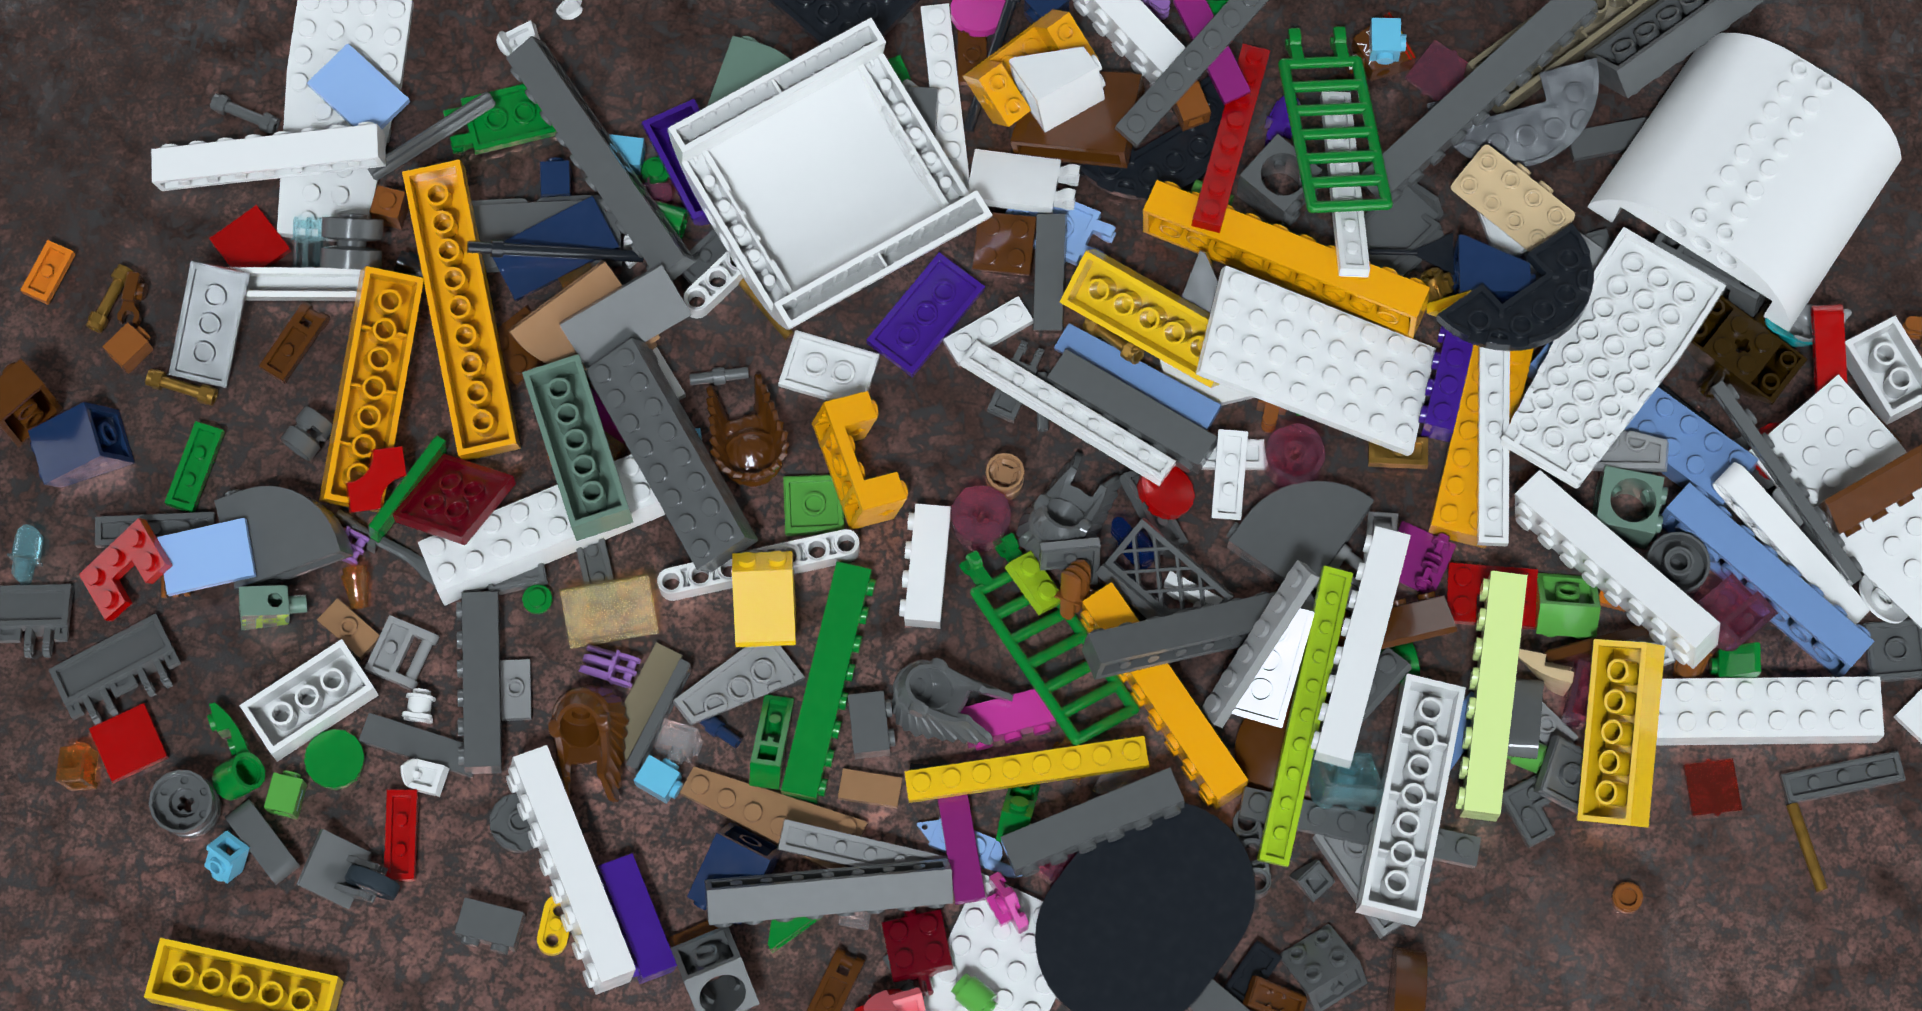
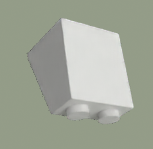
M1084 47L1013 57L1009 60L1014 84L1044 132L1051 130L1105 99L1103 87L1106 84L1099 72L1102 70V66L1098 58L1094 54L1090 56Z

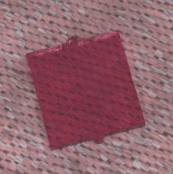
M1434 40L1405 79L1420 89L1422 95L1427 94L1434 100L1439 101L1465 79L1464 73L1468 62L1459 57L1455 50L1451 51Z

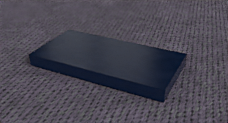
M593 196L504 241V243L620 249ZM503 255V258L493 257L516 302L596 261Z

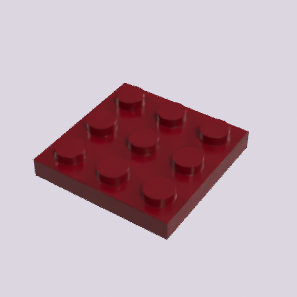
M443 454L392 515L396 523L466 545L516 485L513 475Z

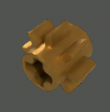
M1431 268L1420 275V280L1430 287L1428 303L1451 296L1450 293L1453 292L1451 286L1454 285L1450 273L1444 274L1443 270L1439 268Z

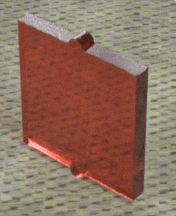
M1733 758L1716 761L1706 759L1705 762L1683 765L1692 817L1706 815L1719 817L1722 813L1742 811Z

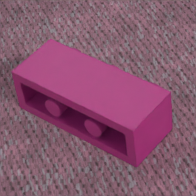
M1035 689L1013 694L1012 702L993 699L966 706L961 711V714L969 715L973 721L992 735L993 742L1004 740L1005 743H1012L1021 740L1024 734L1033 732L1035 736L1051 732V727L1056 726L1055 718ZM967 742L968 749L975 747L978 751L992 747L993 742L991 745H985L981 742L974 745Z

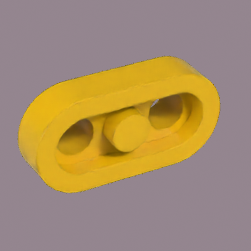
M552 896L545 902L537 934L538 948L548 956H556L562 953L567 946L570 931H565L561 916H556L553 913L554 908L561 906V904H555ZM549 936H555L558 939V943L550 946L546 940Z

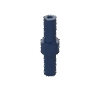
M716 716L699 722L705 727V731L714 738H721L735 749L742 742V739L727 729L725 723Z

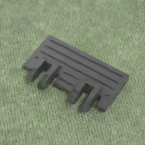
M72 585L0 586V643H21L22 631H25L24 656L26 658H33L36 637H43V657L52 658L54 640L55 642H68L73 598Z
M155 613L48 670L72 720L85 715L80 705L84 702L92 721L97 725L102 722V718L95 708V703L104 700L109 714L113 717L119 714L108 689L111 688L115 698L139 686L134 677L138 674L147 694L151 698L156 695V689L148 676L158 671L163 686L168 689L173 684L162 661L165 660L170 670L181 665V662L159 617Z

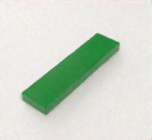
M439 436L433 438L370 522L369 533L371 539L378 543L382 540L395 522L392 514L439 458L447 453L446 441Z

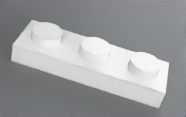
M1018 296L944 338L943 343L956 364L960 366L962 357L976 340L991 348L1032 325L1033 318Z
M1218 429L1211 518L1241 521L1248 431Z

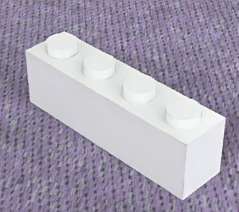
M915 504V512H909L907 530H913L912 541H906L905 559H910L909 570H903L902 587L907 588L906 599L901 598L899 616L904 617L905 626L941 629L951 506Z

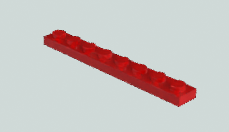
M1242 44L1237 64L1251 92L1226 104L1224 107L1191 226L1217 233L1221 231L1271 50Z

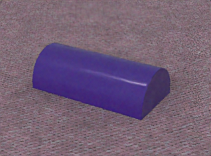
M692 99L642 121V127L693 224L703 226L711 223L702 210L683 173L668 133L669 127L700 111L697 103Z

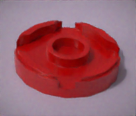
M1174 466L1160 486L1143 476L1139 477L1137 484L1139 498L1142 503H1146L1149 507L1147 510L1153 515L1162 519L1174 520L1184 515L1192 507L1195 498L1193 484L1180 468Z

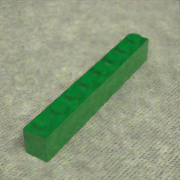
M836 562L781 787L783 795L818 804L819 796L825 797L828 779L824 778L826 767L832 768L835 750H831L833 738L839 739L842 721H838L840 710H846L849 693L845 692L847 681H853L856 664H852L854 652H860L863 636L858 635L861 624L866 625L870 608L865 607L867 596L873 597L876 586V579L872 578V569Z

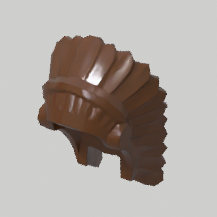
M761 374L754 375L755 404L753 407L755 414L730 421L712 385L708 386L706 390L709 397L706 399L710 414L708 417L710 422L709 428L712 434L709 441L713 446L710 449V453L715 457V464L719 466V470L738 484L756 487L768 483L782 468L783 461L788 454L789 442L787 441L788 432L783 429V422L778 419L774 402L770 401V392H768L767 385L762 383Z
M588 684L579 686L561 695L553 706L552 718L548 723L549 733L553 736V742L556 746L557 771H559V776L569 801L572 764L591 765L593 763H597V776L601 780L608 800L613 803L619 801L618 789L622 786L621 775L624 774L621 768V764L625 761L624 751L626 748L624 739L628 735L625 727L628 725L629 720L624 715L626 707L622 705L621 697L614 695L611 689Z

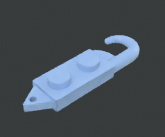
M941 819L917 823V827L929 841V847L946 853ZM924 825L928 827L926 830L922 829ZM974 830L981 868H986L993 872H1001L1003 876L1010 878L1023 876L1015 877L1011 865L1001 862L1002 846L1000 842L996 841L995 838Z

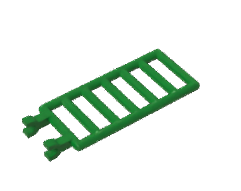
M1333 27L1334 37H1330L1329 42L1334 56L1304 57L1300 28L1288 29L1289 39H1285L1284 43L1289 58L1280 59L1278 68L1308 212L1328 213L1391 209L1393 201L1363 60L1357 55L1349 56L1345 27ZM1352 67L1355 79L1293 81L1291 69ZM1357 91L1360 102L1298 105L1296 93ZM1362 114L1364 126L1303 129L1300 117ZM1367 138L1370 149L1366 151L1307 153L1305 140ZM1372 162L1375 173L1373 175L1312 177L1310 164ZM1377 186L1380 199L1317 201L1315 188Z
M1013 533L1004 536L1001 539L1002 543L995 546L997 553L1001 557L1006 558L1008 563L1023 555L1019 550L1018 542ZM977 550L967 554L965 557L967 560L961 562L959 567L976 584L970 591L972 598L1074 746L1092 739L1139 713L1140 708L1117 675L1105 677L1108 681L1107 684L1061 707L1052 692L1090 673L1091 670L1087 661L1045 683L1035 668L1080 644L1084 645L1088 632L1076 614L1071 620L1063 618L1060 614L1059 604L1056 606L1058 610L1011 634L1001 619L1030 605L1029 601L1022 595L994 609L985 594L1013 581L1007 571L991 578L983 567L982 559ZM1066 620L1075 633L1074 635L1027 658L1018 643ZM1116 693L1125 706L1124 708L1079 732L1076 730L1068 717Z

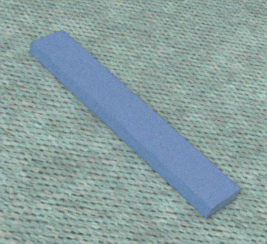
M1068 323L1054 346L1055 351L1063 354L1065 349L1069 350L1206 431L1209 430L1222 408L1221 404L1141 361L1137 364L1126 361L1120 356L1121 352L1118 349Z

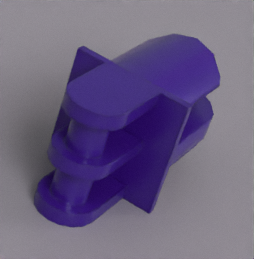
M1284 96L1275 103L1270 115L1266 118L1265 128L1268 129L1265 147L1277 134L1290 140L1292 138Z

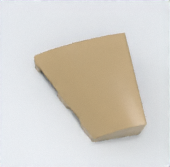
M1519 649L1518 658L1539 680L1544 681V686L1553 693L1564 697L1573 683L1574 672L1571 671L1572 667L1545 662L1546 654Z

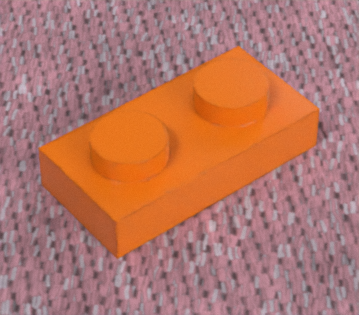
M47 240L20 291L24 295L49 305L76 255L74 251Z

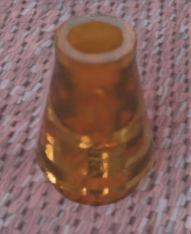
M366 565L342 568L343 575L340 577L349 599L351 610L368 608L370 572H367Z

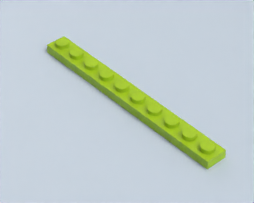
M1323 566L1321 569L1313 605L1315 614L1301 659L1258 852V861L1289 867L1314 749L1310 748L1314 733L1319 731L1321 721L1318 718L1322 703H1325L1327 695L1326 688L1333 668V661L1353 577L1352 572Z

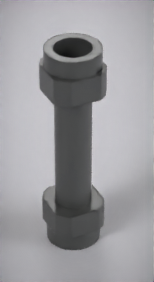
M216 93L211 100L210 109L216 111V113L221 115L232 114L258 125L260 131L268 134H274L279 128L280 119L270 113L259 114L233 103L230 97Z

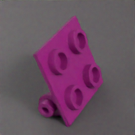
M1402 521L1397 532L1411 535L1399 583L1421 593L1436 591L1457 545L1449 542L1450 537L1443 533H1439L1436 536Z

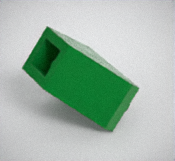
M1034 784L1008 788L1001 811L996 841L1001 842L1002 836L1032 824L1040 785Z

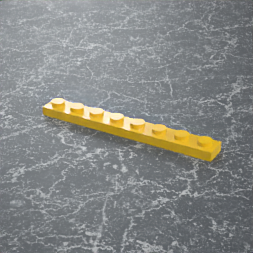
M1145 736L909 770L904 771L908 800L909 803L1149 768Z

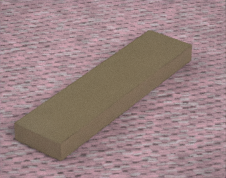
M657 642L623 704L626 707L624 715L629 720L628 725L625 727L628 735L624 739L626 748L624 758L626 762L680 658L683 659V655Z

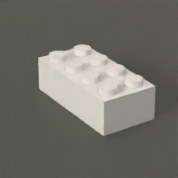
M341 639L239 706L271 755L278 762L379 695Z

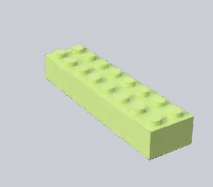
M1491 571L1488 579L1483 578V583L1481 584L1479 601L1484 602V608H1480L1476 621V631H1481L1480 638L1477 637L1476 642H1474L1472 660L1478 662L1477 667H1473L1469 682V690H1474V697H1470L1467 702L1465 718L1471 720V725L1466 727V731H1464L1462 749L1467 750V757L1462 758L1459 768V779H1464L1463 787H1459V791L1457 790L1455 809H1461L1460 817L1496 822L1501 814L1528 575Z

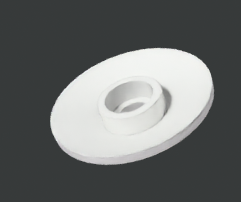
M1863 575L1859 582V591L1869 610L1883 621L1894 624L1903 622L1908 615L1898 608L1881 589L1869 581L1866 575Z

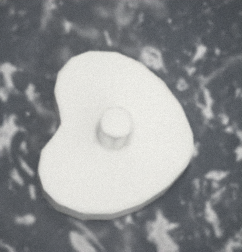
M582 0L562 1L556 10L557 14L565 20L576 18L583 11L581 7Z

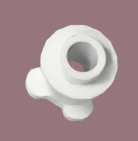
M414 688L413 693L406 694L408 705L407 711L402 712L404 720L427 724L433 723L430 713L432 703L436 701V698L430 696L431 691Z

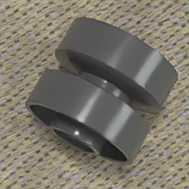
M338 213V217H322L321 236L337 240V245L320 248V267L362 270L365 266L382 269L383 251L367 247V241L383 239L384 220L368 219V215L345 213Z
M1671 532L1659 537L1644 557L1690 598L1698 592L1710 571V557L1706 547L1699 539L1684 532Z

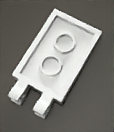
M975 149L967 190L969 194L977 190L985 204L991 207L1053 214L1054 207L1074 210L1076 190L1064 188L1057 191L1058 183L1078 186L1080 166L1068 164L1061 167L1060 159Z

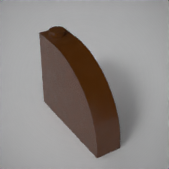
M1101 71L1100 74L1106 84L1103 87L1105 99L1047 132H1044L1032 113L1028 112L1017 121L1010 141L1013 153L1060 159L1061 162L1128 168L1133 145L1114 128L1144 95L1145 88L1142 74Z
M1393 948L1386 1011H1425L1428 975L1426 951Z

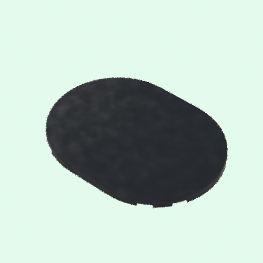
M1184 803V808L1180 809L1181 813L1172 818L1164 819L1162 816L1152 820L1153 824L1143 830L1136 831L1133 828L1124 832L1125 836L1119 840L1108 842L1106 839L1097 843V847L1090 852L1080 854L1079 851L1047 893L1038 914L1035 931L1036 955L1040 970L1047 986L1069 1011H1186L1203 994L1243 939L1249 927L1255 904V877L1249 856L1235 833L1219 818L1197 806Z

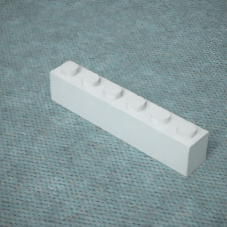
M227 267L250 273L245 298L247 301H355L361 271L336 268Z

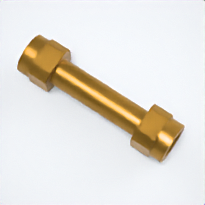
M118 264L117 268L114 269L111 274L113 281L97 311H91L86 326L89 329L102 333L103 329L106 328L109 322L106 317L125 285L128 271L134 272L133 270L122 264Z
M1085 319L1083 329L1094 337H1101L1118 349L1123 359L1132 364H1137L1142 360L1144 356L1143 349L1125 341L1120 336L1092 320Z
M150 369L145 380V385L160 391L162 388L195 397L199 403L213 406L218 396V389L212 388V386L202 384L199 387L167 377L164 371L158 369Z

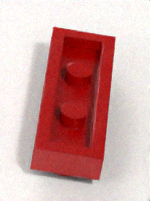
M387 790L384 867L388 869L385 876L394 881H416L419 793L417 790Z

